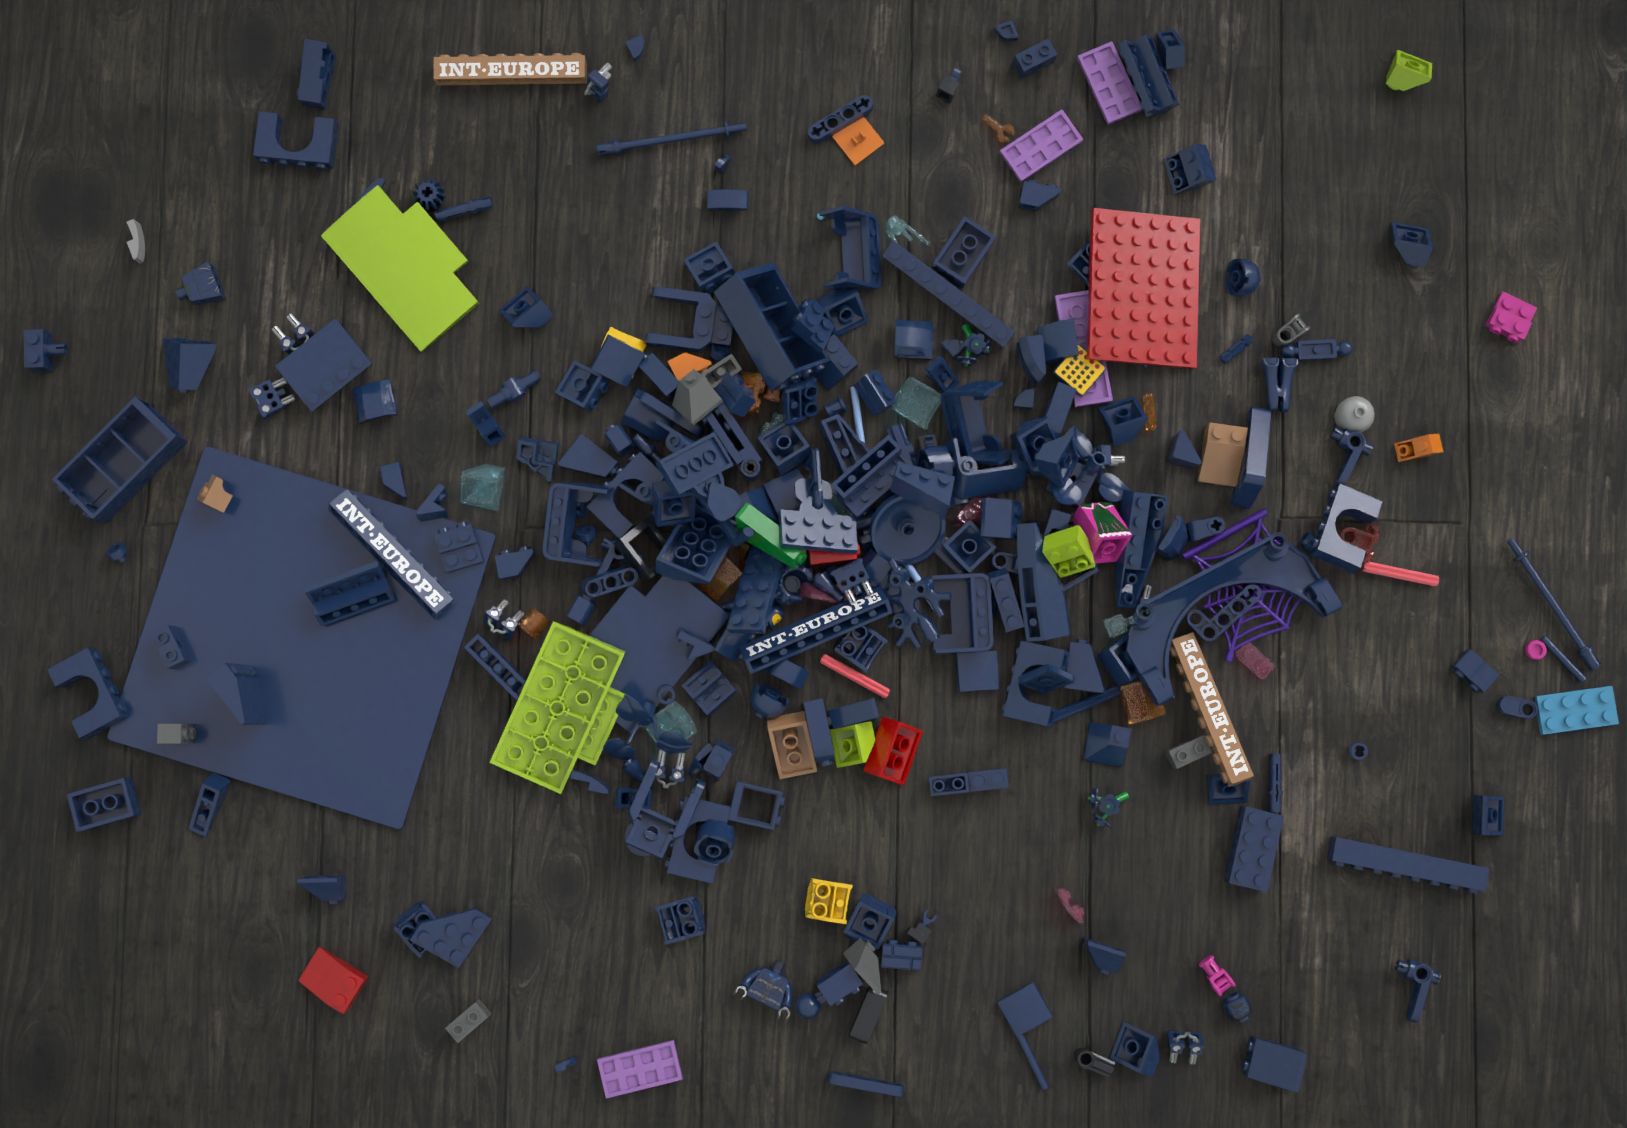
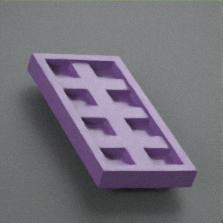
M1112 41L1078 55L1077 60L1107 125L1142 111L1140 101Z
M1061 109L1001 149L999 153L1021 183L1083 142V138Z
M674 1040L597 1059L606 1098L683 1080Z

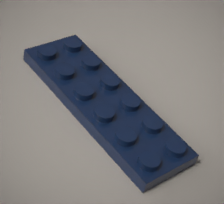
M752 544L750 545L728 622L727 631L729 633L765 634L782 572L783 562Z

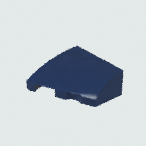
M523 436L518 440L516 458L522 463L528 464L530 469L535 472L538 471L546 477L547 481L551 482L553 481L559 443Z

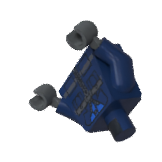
M776 959L772 969L766 966L754 969L745 975L739 987L733 992V996L740 992L742 994L740 1000L748 995L778 1010V1019L780 1014H785L787 1017L786 1021H788L793 992L792 985L788 982V977L782 974L787 964Z

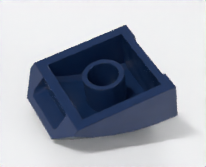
M1043 335L1021 337L1019 342L1016 343L1020 362L1035 386L1046 374Z
M638 389L621 423L659 442L666 438L669 431L656 424V421L659 420L671 427L673 423L641 403L638 399L644 391ZM664 403V404L667 405L668 407H670V408H672L673 410H675V409H674L673 407H671L670 405Z
M861 894L843 934L854 942L859 938L865 943L869 941L876 950H879L895 919L897 911L891 905L872 897L870 894Z

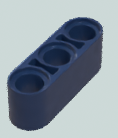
M619 567L584 579L580 584V590L585 595L597 597L634 584L638 579V573L630 567ZM629 571L630 578L625 581L624 573ZM611 577L612 584L607 587L606 579ZM590 583H594L595 586L592 592H588V585Z

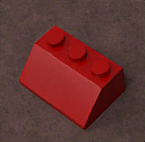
M882 716L874 745L863 771L904 785L923 731Z

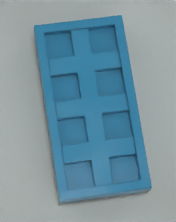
M1612 686L1534 696L1535 704L1538 708L1537 718L1540 735L1619 724Z

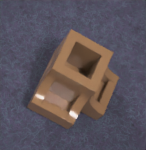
M212 474L209 482H205L201 488L197 499L224 513L233 495L224 491L222 486L223 480Z

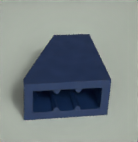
M653 353L644 355L638 366L639 369L666 400L670 402L674 399L679 381Z
M583 434L577 438L558 462V465L563 469L608 479L610 476L613 477L619 469V463Z
M1076 639V642H1070L1067 672L1073 675V681L1066 684L1065 688L1106 694V688L1093 646L1087 644V640Z
M874 698L828 710L829 714L826 715L828 726H833V729L879 717Z

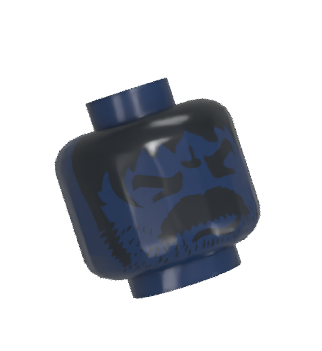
M1234 992L1224 998L1223 1008L1231 1021L1243 1023L1249 1019L1248 1015L1251 1014L1252 1007L1244 994Z

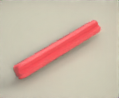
M1369 561L1363 564L1364 572L1431 586H1437L1439 583V577L1436 575Z
M824 654L820 660V663L875 694L887 698L890 690L827 654Z

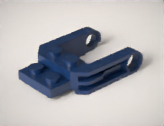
M652 287L651 298L656 297L668 299V302L698 305L693 329L694 338L646 333L644 344L702 353L711 344L731 346L733 325L723 307L717 306L708 293Z
M652 759L628 813L633 828L626 844L662 859L668 844L682 838L706 782L699 779L696 780L678 823H675L668 817L642 808L661 765L660 762Z

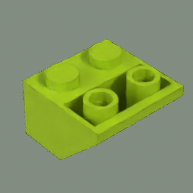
M1080 525L1044 536L1042 552L1060 578L1095 567L1088 537Z

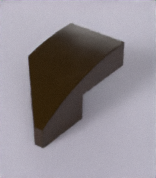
M747 541L742 543L739 551V570L742 573L751 545Z

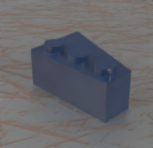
M304 39L300 85L297 89V98L303 106L325 109L336 59L335 53L327 42Z
M839 414L824 419L818 424V429L839 476L870 451L866 447L867 445L855 435L852 428Z
M898 461L890 491L910 502L915 501L921 504L924 510L928 511L930 509L939 514V518L944 520L950 506L955 477Z

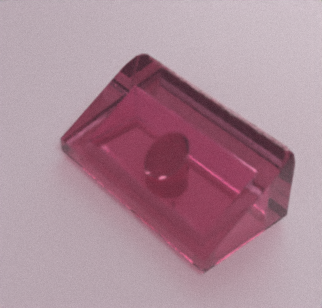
M802 583L800 592L802 597L832 604L842 603V600L839 602L831 594L813 586L812 583Z

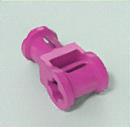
M1209 955L1201 960L1198 965L1205 970L1208 975L1206 978L1209 980L1211 987L1221 997L1224 991L1231 986L1235 987L1236 984L1223 968L1218 967L1213 960L1214 956Z

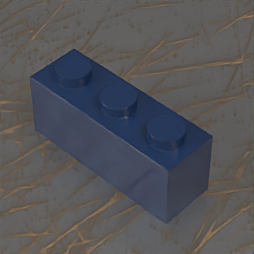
M1006 567L987 573L1005 631L1009 632L1024 627Z

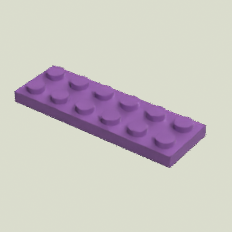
M1089 290L1056 295L1054 299L1058 321L1074 318L1077 343L1087 351ZM1099 361L1107 368L1106 361ZM1107 369L1082 398L1075 393L1073 398L1074 408L1113 401Z

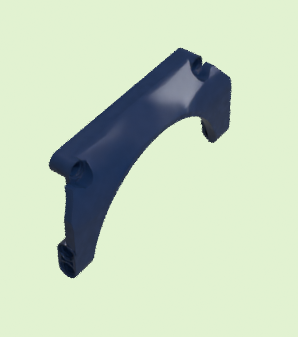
M1274 533L1146 600L1134 610L1133 619L1137 625L1131 626L1129 630L1126 653L1146 691L1157 707L1175 698L1171 687L1168 666L1169 651L1174 633L1190 608L1209 594L1231 586L1262 585L1282 590L1297 597L1322 618L1342 608L1341 602L1331 585L1324 577H1320L1308 555L1287 544L1288 540L1284 534ZM1273 540H1277L1280 543V547L1275 546ZM1139 610L1146 611L1147 617L1140 616Z

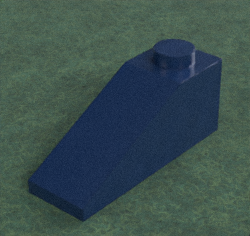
M213 772L202 783L189 830L204 837L208 835L227 795L231 780Z

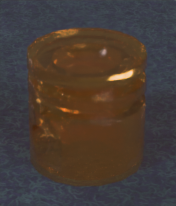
M533 607L526 614V619H522V623L519 622L518 625L536 639V635L539 636V632H542L551 621Z

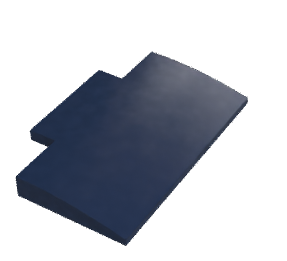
M662 576L647 596L630 585L589 636L626 651L610 687L625 694L627 693L640 704L649 702L657 707L660 704L657 695L659 688L664 685L673 688L696 659L687 660L686 656L692 645L685 646L678 642L679 638L676 636L678 629L681 628L710 642L730 618V615L692 583L672 580ZM666 690L665 693H661V697L663 699L669 693V690ZM619 716L615 721L630 733H632L637 723L636 720L626 721Z

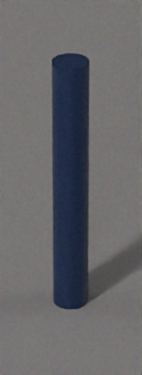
M1546 635L1540 639L1580 682L1587 678Z
M1024 1034L1017 1036L1016 1038L1041 1089H1047L1049 1085Z

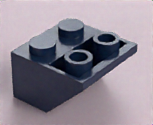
M1193 144L1163 159L1174 195L1202 188L1217 181L1206 145Z

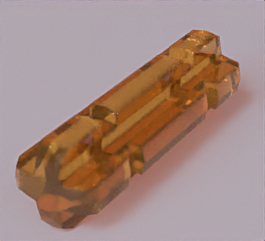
M1145 393L1143 395V402H1145L1144 412L1148 417V421L1145 423L1146 430L1157 429L1153 393Z

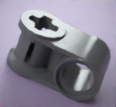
M1298 313L1273 335L1272 341L1275 346L1281 348L1310 329V326L1305 325ZM1280 333L1287 337L1286 341L1280 338Z

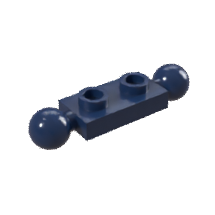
M1336 339L1302 340L1296 342V347L1292 344L1282 346L1280 353L1284 358H1292L1294 355H1297L1298 361L1336 359L1337 353L1341 356H1348L1351 354L1353 347L1348 341H1342L1336 345Z

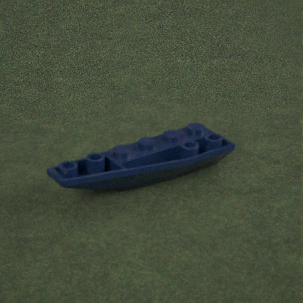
M1123 490L1120 517L1131 532L1132 537L1117 562H1115L1116 606L1136 607L1163 535L1168 496Z
M1037 522L1017 524L1019 587L1027 642L1045 641L1071 634L1066 597L1056 571L1042 552L1044 540Z

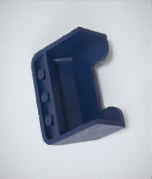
M983 573L932 575L930 578L934 581V591L938 593H952V600H950L952 634L939 635V638L934 640V654L989 650L994 642L989 577Z

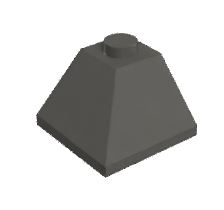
M693 369L679 381L672 406L692 425H695L723 401L707 380Z
M859 938L843 954L854 970L879 995L881 993L878 957L874 953L876 949L869 941L865 943Z

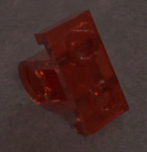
M1367 526L1366 530L1370 531L1369 533L1353 527L1344 528L1337 533L1345 542H1347L1344 538L1345 533L1350 534L1351 541L1347 543L1366 551L1362 565L1372 560L1374 544L1380 538L1379 526Z

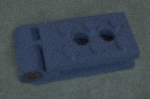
M722 402L713 411L718 419L722 418L724 420L725 430L729 435H734L742 447L741 451L738 452L712 412L703 417L701 421L706 428L710 426L712 429L710 433H716L743 478L749 482L756 481L761 475L760 466H762V459L724 402Z

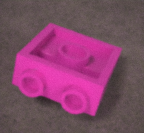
M1503 291L1500 293L1485 327L1489 328L1494 334H1502L1507 337V340L1519 343L1525 339L1532 325L1531 320L1537 307Z

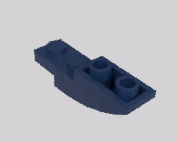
M1007 768L929 777L931 796L1010 787Z

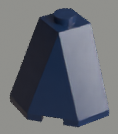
M163 338L170 387L177 389V392L189 393V390H197L214 355L217 344L202 340L198 344V341L186 338Z

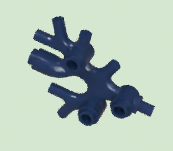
M894 558L888 561L892 569L890 571V582L893 586L899 587V594L888 595L887 598L889 603H899L903 610L897 613L887 625L889 629L895 627L902 629L901 635L895 641L897 646L901 647L907 639H910L915 649H918L922 644L913 629L914 624L919 626L925 640H928L929 643L939 638V631L927 615L916 609L915 601L918 598L928 600L939 618L944 615L940 601L952 600V593H938L934 591V581L929 577H924L915 585H912L908 581L910 578L909 572L902 568V566H899Z

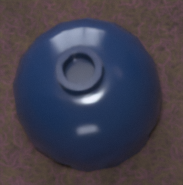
M1233 259L1227 266L1226 272H1229L1228 278H1225V286L1230 295L1243 297L1249 296L1256 291L1261 281V275L1255 263L1247 259Z
M756 683L750 695V704L754 711H756L755 714L762 719L780 716L790 701L787 697L785 700L781 697V691L765 683L762 686Z

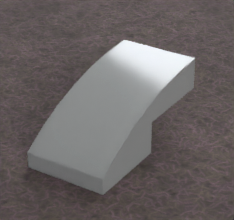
M132 219L127 221L133 239L128 241L127 245L133 259L141 264L144 262L145 257L144 235L140 223Z

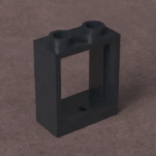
M648 517L637 523L613 543L629 565L637 571L641 580L646 577L650 579L657 574L655 572L656 563L648 568L628 542L644 530L660 552L666 544L665 539Z

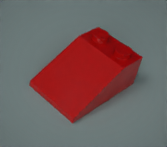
M318 947L298 981L327 1005L344 1014L351 1008L369 976L322 947Z

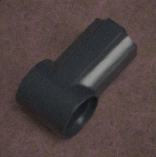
M1085 1047L1078 1048L1074 1053L1075 1061L1083 1068L1090 1069L1108 1078L1114 1070L1115 1061L1094 1053ZM1085 1053H1088V1060L1086 1062H1081V1056Z

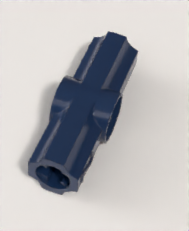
M902 424L886 429L887 434L902 448V454L912 465L917 466L914 448L911 442L908 441Z

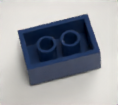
M964 216L934 260L932 269L961 288H964L995 242L996 236Z
M132 777L121 778L67 794L76 832L87 831L142 815Z

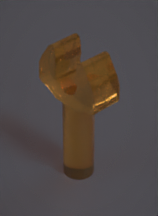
M985 114L982 118L985 123L997 131V140L999 142L1008 143L1009 139L1003 135L1005 131L1014 136L1015 131L1010 123L1001 125L988 114Z

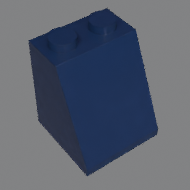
M1252 1036L1246 1045L1248 1054L1242 1063L1243 1074L1248 1078L1298 1093L1307 1053L1295 1046Z

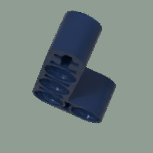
M1257 585L1247 586L1211 620L1200 610H1192L1187 615V624L1203 641L1212 642L1261 598V589ZM1248 590H1255L1257 592L1255 594L1256 598L1251 597L1247 601L1248 603H1250V605L1248 606L1245 600L1240 598V596L1242 595L1243 598H1245L1249 595ZM1240 602L1243 605V610L1235 612L1232 608L1233 603ZM1192 614H1198L1201 617L1199 624H1193L1190 621ZM1220 615L1228 617L1229 622L1227 625L1219 624L1218 617ZM1204 629H1213L1214 637L1206 638L1203 633Z

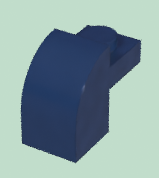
M482 401L465 411L490 447L506 437Z
M786 659L762 669L799 689L802 688L810 673Z

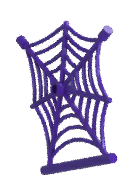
M1263 508L1182 554L1183 559L1186 561L1189 558H1193L1201 570L1204 571L1205 569L1202 565L1207 568L1213 566L1205 561L1216 560L1234 554L1243 548L1254 535V544L1261 541L1259 538L1261 528L1269 537L1270 534L1262 523V518L1268 515L1266 509ZM1257 521V527L1252 534L1233 551L1208 558L1196 556V554ZM1273 540L1275 544L1280 546V543L1278 541ZM1241 585L1231 586L1233 595L1229 597L1228 588H1225V598L1220 599L1221 591L1218 590L1217 601L1212 603L1211 594H1209L1207 604L1203 608H1208L1215 616L1217 613L1211 607L1218 605L1222 610L1224 608L1221 605L1222 603L1228 604L1230 600H1233L1239 594H1236L1235 587L1240 589V592L1246 587ZM1261 585L1262 595L1260 600L1256 602L1258 605L1251 606L1246 612L1256 608H1263L1266 612L1242 620L1243 615L1240 616L1236 627L1234 628V624L1231 625L1233 632L1231 643L1227 630L1224 631L1229 648L1224 661L1232 663L1234 650L1259 637L1284 629L1288 630L1290 628L1291 616L1301 600L1298 599L1293 605L1285 623L1283 621L1285 611L1293 595H1290L1287 599L1281 618H1279L1278 612L1286 592L1272 587L1266 589L1265 586ZM1249 590L1250 594L1243 599L1246 603L1248 598H1256L1254 594L1257 592L1255 590ZM1277 592H1283L1274 613L1271 611L1272 601ZM1266 593H1272L1269 606L1267 607L1263 603V597ZM1238 602L1241 607V612L1243 610V605L1240 602ZM1266 615H1271L1275 619L1250 628L1238 635L1240 625L1249 620ZM1218 617V622L1224 625L1220 617ZM1278 622L1283 626L1258 634L1235 646L1237 639L1251 631Z

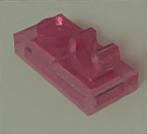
M1250 642L1241 646L1234 653L1261 681L1276 667Z

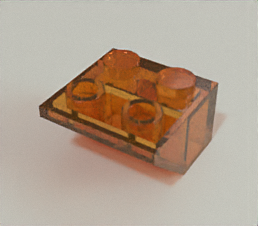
M741 372L740 376L744 379L743 384L752 389L753 392L751 394L756 400L752 407L748 408L749 411L746 415L755 417V413H759L761 408L760 394L764 395L766 382L761 373Z
M725 556L710 584H698L717 601L742 576V572Z
M1141 681L1118 687L1128 724L1138 723L1166 714L1164 704L1157 707Z

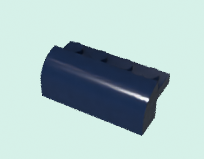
M1144 35L1133 42L1128 40L1120 42V55L1124 59L1127 72L1132 79L1134 90L1138 94L1146 117H1154L1179 106L1180 104L1153 37Z
M888 435L831 484V490L843 507H846L858 519L890 491L898 461L912 464L902 454V448Z
M378 560L304 587V592L313 605L314 616L321 626L395 600L388 574L385 568L381 567Z

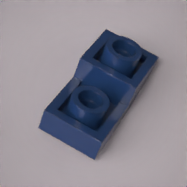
M729 189L708 190L707 209L709 211L728 209L730 212L748 210V191Z

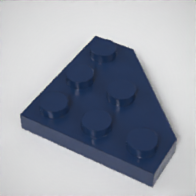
M473 907L467 909V911L442 915L440 918L423 920L418 923L409 940L459 968L492 918Z

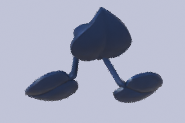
M1072 426L1065 435L1073 434L1078 457L1082 461L1087 460L1086 470L1074 482L1069 478L1064 488L1052 482V493L1056 501L1063 505L1077 503L1082 497V490L1076 484L1088 472L1098 471L1097 483L1100 484L1098 492L1102 498L1113 503L1122 500L1123 490H1131L1115 475L1111 473L1102 474L1105 468L1106 456L1102 452H1094L1092 454L1093 447L1089 439L1079 432L1075 426Z
M626 693L617 705L616 713L626 721L636 720L637 723L627 742L620 738L609 739L605 742L603 751L609 756L620 760L633 758L635 749L629 744L640 724L648 726L650 723H653L655 738L658 740L656 746L666 753H682L692 746V742L687 741L683 736L673 731H664L659 735L656 724L657 718L654 717L656 707L649 702L640 704Z

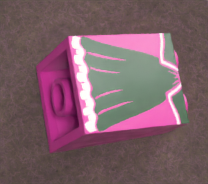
M1111 502L1080 504L1072 518L1074 526L1080 525L1088 537L1095 564L1117 562L1132 534Z

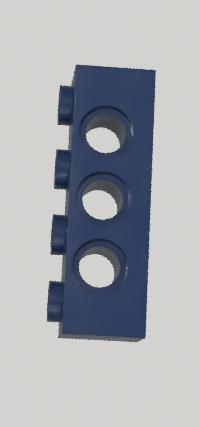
M477 634L464 648L518 700L527 679L482 634Z

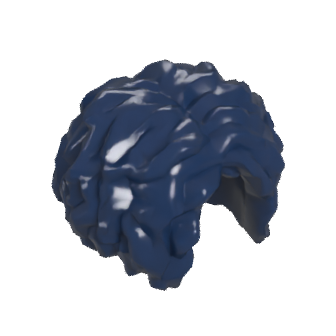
M806 562L801 565L799 564L796 569L785 563L783 564L774 600H777L781 606L783 604L790 606L793 603L798 604L804 599L805 593L803 589L810 587L811 582H813L812 569L807 566Z

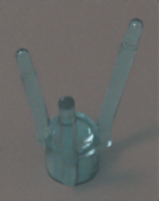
M897 215L891 217L885 224L888 228L886 233L890 236L892 242L894 240L897 243L894 233L896 235L902 233L909 241H912V237L904 230L906 228L926 245H930L929 241L906 224L903 219H899Z

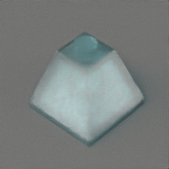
M484 464L462 471L460 503L497 511L504 486L505 468Z

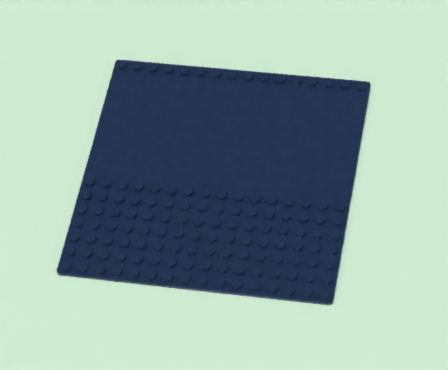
M205 447L120 700L127 707L126 713L128 717L110 727L108 739L401 829L410 807L496 536L493 533L474 528L484 562L446 573L434 535L438 534L437 530L449 527V530L457 528L456 524L459 523L444 518L419 521L415 513L417 510L347 489L350 493L357 495L360 503L372 511L373 517L377 521L380 520L384 523L386 530L390 534H394L404 548L406 547L411 551L412 557L417 562L423 563L426 571L438 579L439 585L443 589L446 588L451 592L453 602L448 609L434 620L386 570L393 589L394 601L321 626L314 616L313 605L305 594L304 587L377 561L328 511L329 503L344 492L346 488L215 448ZM212 474L221 478L224 491L233 495L224 513L197 499L201 488L205 482H209ZM167 625L176 627L191 658L190 662L176 669H166L150 635ZM223 663L252 666L257 672L256 677L260 683L267 723L265 725H241L205 677ZM158 724H194L196 738L193 739V743L159 744L157 743Z

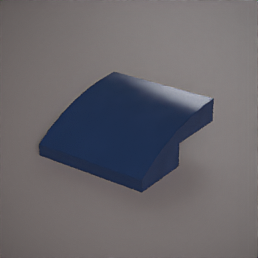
M1074 318L1053 322L1037 328L1038 335H1043L1045 364L1061 362L1060 359L1079 356Z
M608 334L590 368L627 387L645 353Z
M798 468L764 484L778 516L781 509L798 511L801 505L795 498L794 492L795 482L803 478Z
M997 651L956 653L958 692L1000 689Z
M711 660L681 685L708 717L738 692Z
M572 770L571 779L590 782L588 790L605 794L611 793L612 789L596 776L584 771Z
M1034 981L997 1002L1016 1037L1053 1017Z

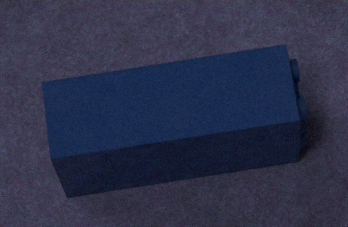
M773 262L736 272L714 291L770 391L776 389L782 391L784 387L809 379L813 376V373H818L825 369L824 365L830 361L825 351L823 350L818 353L791 329L794 323L793 317L800 309Z
M135 396L52 480L56 483L55 487L61 493H66L70 497L68 500L74 506H80L84 510L82 514L89 520L93 519L96 522L108 523L188 441L148 402Z

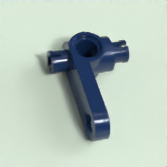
M1334 427L1330 438L1337 440L1336 445L1342 447L1348 453L1334 481V486L1337 487L1339 484H1346L1360 454L1363 453L1369 456L1371 453L1370 449H1373L1374 445L1367 443V438L1360 432H1353L1347 428L1341 430L1338 427ZM1350 438L1356 440V447L1350 444Z
M608 537L604 538L603 541L608 543V545L602 543L601 548L607 550L608 553L597 575L610 571L615 559L629 565L622 555L616 554V547L613 543L618 538H615L614 541ZM631 545L636 552L637 548ZM636 552L642 560L644 555ZM592 583L590 589L594 590L595 586L594 583Z
M1398 959L1396 964L1401 965V967L1395 966V971L1402 973L1403 978L1415 981L1406 1018L1408 1021L1417 1023L1423 1010L1430 982L1438 985L1440 980L1435 979V977L1441 979V973L1433 971L1432 966L1408 959L1406 962ZM1419 968H1422V970H1423L1422 976L1417 977V975H1416L1417 970H1418Z

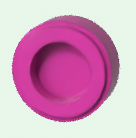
M1535 640L1527 643L1525 653L1530 659L1537 660L1546 655L1547 649L1543 642Z

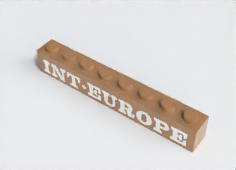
M540 53L533 54V56H526L524 54H515L514 56L478 54L475 57H469V55L460 54L458 57L439 55V57H434V81L437 85L587 84V61L585 55L580 53H572L571 55L554 53L552 56H544V54Z
M1194 632L1173 639L1169 651L1172 658L1175 657L1177 661V672L1183 676L1185 681L1183 682L1184 689L1192 697V700H1190L1194 711L1197 710L1199 725L1207 733L1205 738L1208 746H1212L1214 750L1213 758L1215 763L1220 765L1222 769L1220 774L1223 782L1231 787L1251 780L1254 775Z

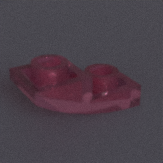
M988 495L972 498L955 520L962 526L969 520L976 524L982 517V498L992 497Z
M1062 886L1054 888L1068 914L1078 923H1084L1085 913L1082 906H1078L1075 902L1069 904V901H1072L1069 890H1065Z

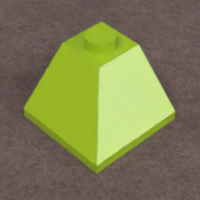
M1397 50L1386 76V84L1393 90L1405 91L1430 82L1432 78V63Z
M871 721L829 730L837 768L867 761L875 742Z

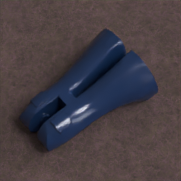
M1262 358L1261 364L1267 390L1268 410L1276 411L1279 397L1280 412H1288L1291 383L1298 365V359L1284 358L1279 360V358ZM1277 374H1278V377H1279V387H1278V381H1277Z

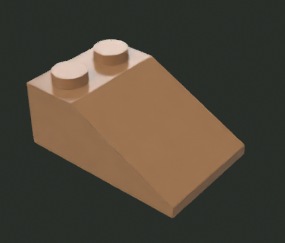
M1211 422L1205 426L1201 452L1202 463L1199 467L1198 482L1230 487L1236 486L1245 450L1248 428Z
M805 711L781 715L776 718H767L768 732L779 779L817 772Z

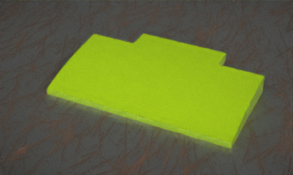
M377 185L321 235L421 352L479 304L454 274L468 260L418 202L402 214Z
M553 621L490 763L561 794L577 758L596 765L603 746L618 717L616 707L625 695V693L610 687L626 651Z

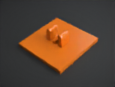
M865 117L832 136L854 166L885 144Z

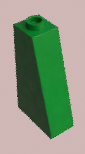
M746 502L736 514L735 519L739 535L743 533L745 527H750L754 531V535L747 542L793 569H796L799 564L804 563L807 557L806 550L781 548L779 526L752 505Z

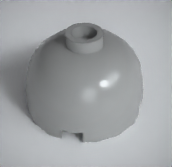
M1359 396L1348 397L1341 401L1334 414L1335 423L1339 429L1344 430L1347 428L1353 432L1357 431L1360 433L1369 429L1375 417L1374 408L1371 403Z

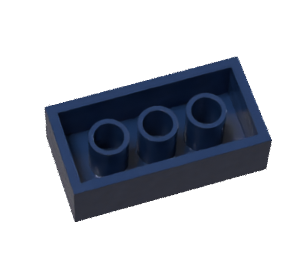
M1246 806L1240 807L1225 874V882L1263 892L1268 891L1284 818L1283 815Z

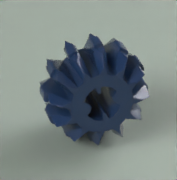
M428 178L426 183L421 179L422 185L415 184L417 190L412 193L416 196L414 202H418L427 211H430L431 206L437 210L436 204L443 205L441 199L446 197L442 193L445 190L444 187L439 186L440 183L437 180L433 182L431 178Z

